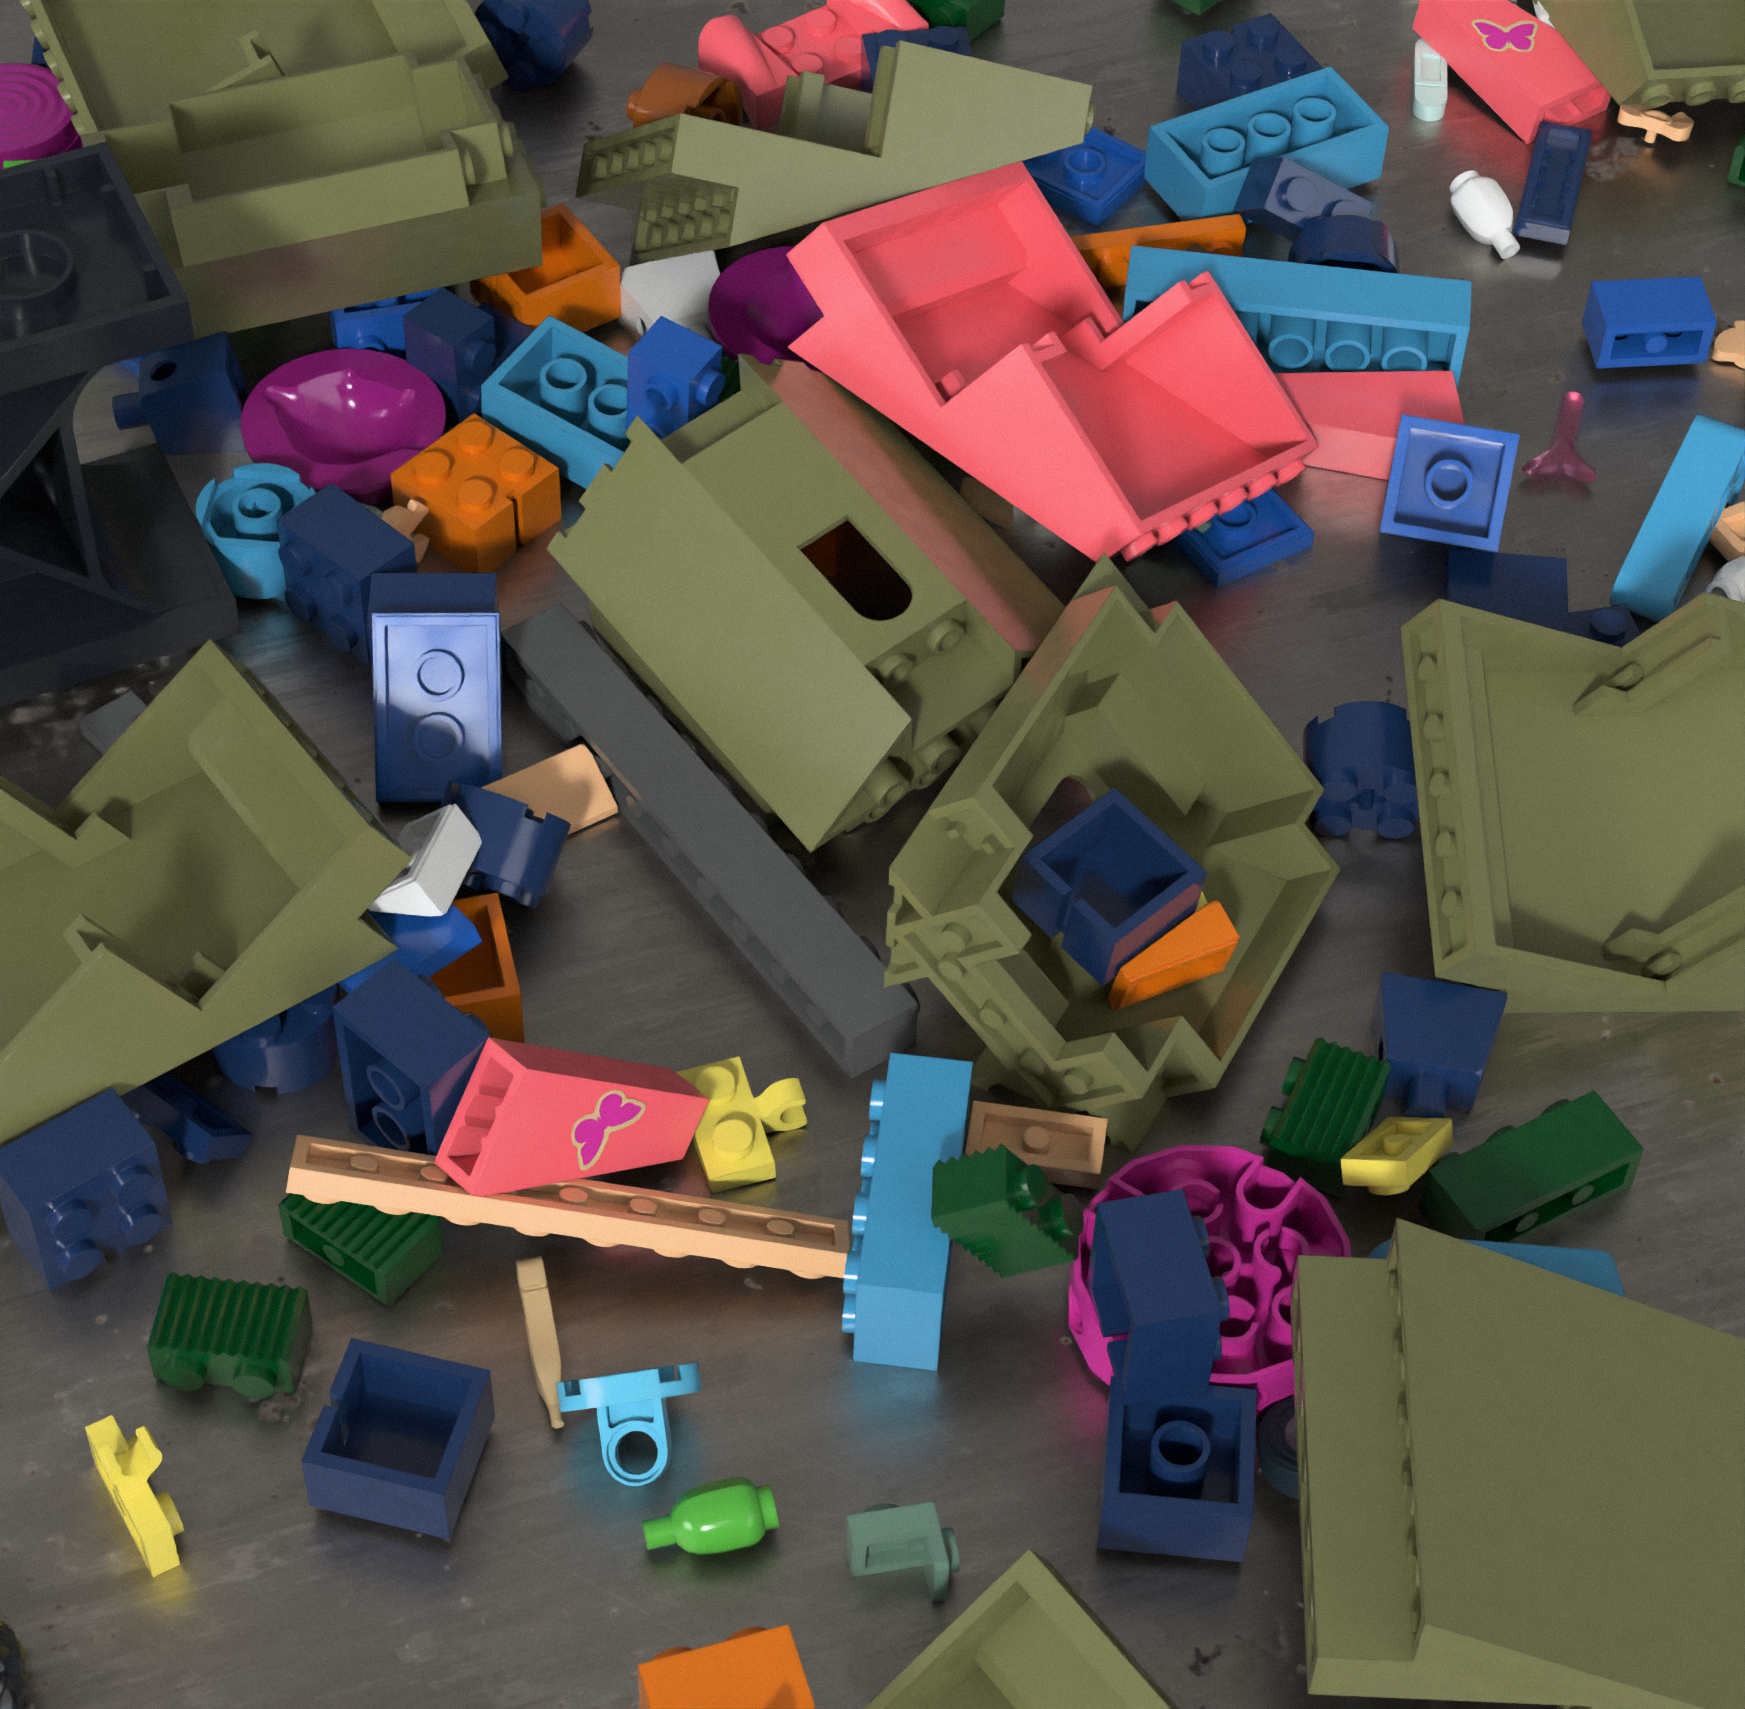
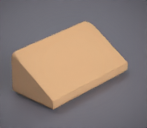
M585 744L577 745L481 787L482 789L528 804V808L534 811L533 816L544 819L548 812L569 822L571 827L568 835L618 813V806L592 753Z

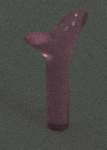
M1568 392L1562 397L1552 446L1522 467V472L1527 476L1547 477L1564 473L1581 483H1593L1596 480L1597 474L1595 469L1585 462L1575 450L1584 407V397L1581 394Z

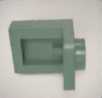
M934 1501L901 1507L895 1504L883 1503L868 1507L861 1513L847 1515L845 1553L851 1578L923 1566L931 1601L947 1600L949 1573L959 1572L960 1569L959 1553L953 1528L941 1529Z

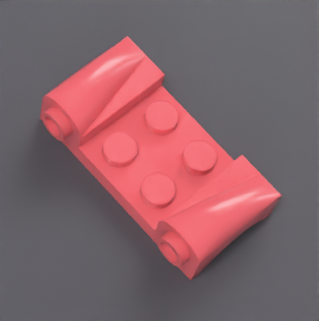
M827 0V5L811 10L806 14L768 28L755 35L745 27L741 19L736 15L716 17L704 26L699 36V70L720 74L727 77L726 80L737 84L741 92L743 108L751 125L758 130L780 120L787 76L800 77L802 71H809L825 75L824 83L849 89L857 88L861 82L862 34L880 33L884 30L929 29V23L920 16L907 0Z

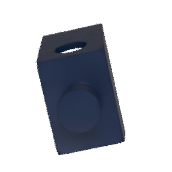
M227 331L212 334L145 356L140 361L139 392L117 395L112 398L113 414L119 430L150 425L156 442L159 443L163 453L168 456L247 452L242 440L240 423L242 410L250 395V391Z
M1382 971L1372 1020L1375 1058L1378 1061L1387 1060L1391 1065L1384 1098L1405 1101V1117L1446 1118L1447 1109L1461 1112L1471 1110L1497 1039L1507 1001V993Z

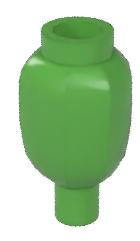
M745 1477L726 1478L690 1489L676 1500L671 1509V1514L642 1521L648 1550L677 1543L679 1547L688 1553L696 1555L721 1554L751 1547L761 1541L765 1535V1530L779 1527L770 1484L756 1487L751 1480Z

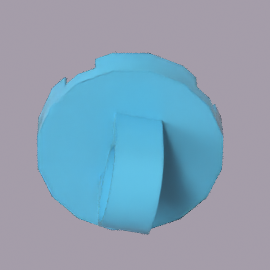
M698 1362L676 1365L678 1379H675L673 1365L601 1375L579 1381L575 1379L557 1382L559 1411L566 1412L596 1408L602 1455L607 1471L615 1480L627 1486H642L657 1480L666 1472L672 1460V1441L666 1397L702 1391ZM642 1431L650 1435L655 1441L658 1449L657 1460L648 1472L633 1473L620 1463L618 1446L627 1433Z

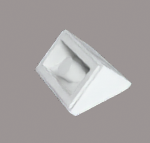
M456 803L453 805L449 804L404 826L397 840L413 859L368 907L370 911L430 917L441 916L447 913L482 844L478 831Z

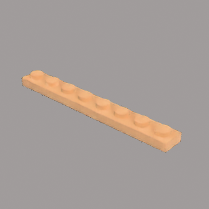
M298 1134L296 1137L286 1192L304 1195L313 1202L332 1204L345 1201L371 1205L384 1213L394 1215L417 1212L443 1216L448 1221L459 1225L470 1226L488 1223L514 1227L517 1231L530 1236H545L553 1233L579 1237L601 1247H613L624 1244L650 1248L663 1256L673 1258L685 1257L687 1255L721 1259L726 1264L737 1268H752L757 1265L790 1270L800 1277L818 1279L824 1276L844 1278L848 1250L850 1251L848 1220L586 1179H575L485 1197L472 1196L434 1163L436 1156Z

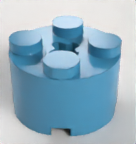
M253 463L232 469L233 477L218 485L216 478H214L202 489L196 502L197 522L233 595L250 599L277 598L285 601L284 592L286 591L283 565L278 555L280 543L276 520L316 493L311 485L309 489L300 482V475L281 465Z

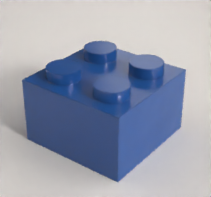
M1401 414L1379 533L1488 552H1498L1520 434Z

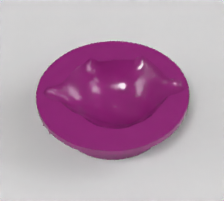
M27 63L0 64V169H3V161L38 160L83 148L82 139L70 118L76 113L73 114L64 102L56 86L60 82L50 69Z
M795 246L769 248L742 257L728 266L712 286L708 302L710 329L718 344L722 346V349L733 361H739V353L753 355L759 363L769 365L775 359L804 362L810 370L821 372V370L788 348L790 344L824 317L786 256Z
M335 349L302 356L269 373L256 385L248 396L242 410L240 424L244 447L254 463H269L290 468L300 475V482L309 489L311 485L315 493L333 483L357 502L373 505L393 496L390 476L392 472L445 434L446 410L442 394L436 384L428 375L408 364L406 360L372 350Z

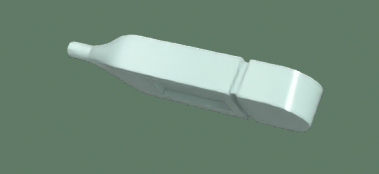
M1421 38L1415 44L1413 56L1412 111L1421 120L1437 121L1444 116L1447 103V60L1442 56L1440 57V54Z

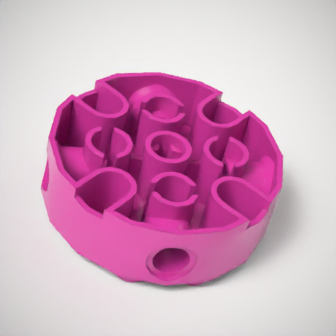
M1177 1145L1130 1160L1107 1179L1106 1188L1091 1200L1087 1209H1084V1228L1079 1235L1078 1258L1075 1261L1069 1262L1067 1278L1068 1325L1091 1371L1110 1386L1111 1376H1114L1107 1353V1344L1112 1341L1128 1339V1334L1103 1338L1087 1286L1097 1203L1183 1189L1191 1216L1200 1215L1206 1225L1209 1238V1257L1206 1259L1211 1277L1221 1276L1229 1299V1319L1221 1321L1219 1328L1222 1357L1220 1360L1213 1361L1209 1385L1257 1390L1256 1420L1263 1418L1267 1411L1275 1404L1294 1395L1290 1291L1298 1255L1351 1257L1350 1239L1326 1197L1301 1177L1295 1183L1283 1172L1264 1166V1157L1234 1146Z

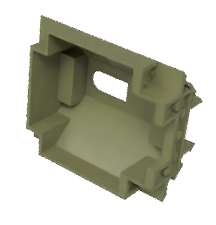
M412 50L148 104L146 105L149 117L148 122L81 135L83 147L107 142L188 298L195 340L219 332H236L543 265L541 209L547 208V200L540 173H535L532 158L530 155H526L523 141L518 139L514 123L503 121L497 104L495 105L492 100L489 88L485 89L481 73L472 74L464 57L419 66Z
M738 353L741 391L661 440L638 415L625 432V435L630 439L631 444L614 468L610 464H604L579 500L585 508L579 520L564 531L558 530L546 549L587 595L594 633L613 655L622 661L628 672L645 692L656 699L664 714L677 729L693 741L698 753L716 773H721L727 779L735 796L750 813L755 812L758 814L768 830L783 821L811 853L844 830L848 833L864 821L871 823L880 819L906 793L914 788L920 790L928 787L957 759L966 755L1066 607L884 414L822 371L810 370L804 362L775 359L769 365L759 363L753 355ZM849 520L908 584L912 592V601L909 607L901 615L889 620L878 621L863 617L831 585L801 552V549Z
M1105 552L889 866V885L894 886V902L887 911L886 946L891 947V962L884 971V988L928 977L987 1045L972 1068V1085L986 1091L989 1090L991 1085L1000 1084L1028 1096L1025 1108L1108 1119L1106 1134L1111 1139L1110 1145L1134 1155L1168 1097L1216 1088L1341 869L1318 841L1321 834L1314 829V819L1310 816L1325 789L1178 601L1149 609ZM1070 777L1079 781L1088 791L1092 803L1115 787L1208 872L1202 889L1207 903L1213 900L1220 902L1240 936L1224 971L1125 1008L1112 1010L1106 999L1116 976L1104 986L1100 985L1061 948L1064 937L1062 932L1051 938L1011 901L1020 859L1023 856L1022 853L1033 837L1029 828L1063 778Z

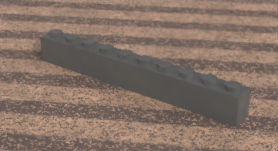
M560 603L501 631L502 675L567 750L580 744L586 745L592 753L620 812L850 1079L890 1058V1053H900L916 1044L917 1017L920 1012V1004L910 984L905 982L884 988V971L886 967L881 962L880 955L874 944L865 936L859 937L844 921L842 912L835 900L828 894L821 895L807 879L800 861L792 853L785 854L771 839L766 824L758 814L746 811L735 798L727 779L721 773L717 772L714 774L700 759L693 741L684 733L679 735L666 721L662 708L651 695L644 696L633 684L630 674L622 661L616 657L611 659L601 648L594 631L587 622L583 620L578 622L569 610Z

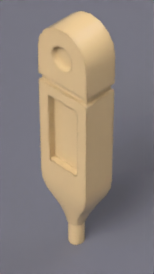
M542 1256L515 1260L536 1387L549 1409L552 1427L561 1428L564 1426L562 1412L559 1411L556 1383L563 1382L562 1366Z

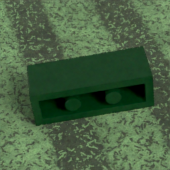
M1593 1090L1573 1101L1568 1099L1556 1101L1547 1107L1539 1117L1516 1128L1513 1125L1502 1127L1489 1136L1483 1144L1462 1154L1451 1152L1439 1158L1427 1172L1419 1210L1437 1232L1465 1240L1518 1244L1631 1188L1644 1148L1597 1092Z

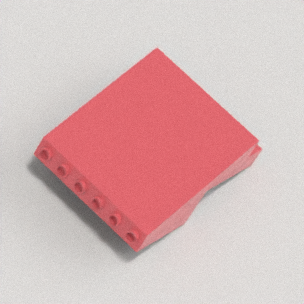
M1022 161L938 185L823 222L786 254L824 317L788 346L790 350L1096 563L1104 552L1109 559L1122 554L1126 562H1129L1156 544L1159 547L1185 530L1191 531L1215 515L1221 516L1229 512L1245 500H1248V502L1252 501L1275 485L1276 487L1282 486L1307 469L1302 459L1320 447L1209 271L1203 272L1189 284L1185 280L1178 282L1127 323H1124Z

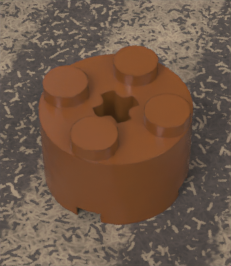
M662 62L649 76L642 89L637 88L632 91L627 102L626 113L628 119L633 121V128L680 113L742 127L743 102L739 87L735 82L726 80L727 77L687 66Z

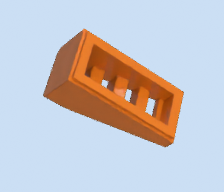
M1213 900L1205 904L1122 966L1106 999L1111 1009L1119 1010L1224 971L1240 936L1220 902Z

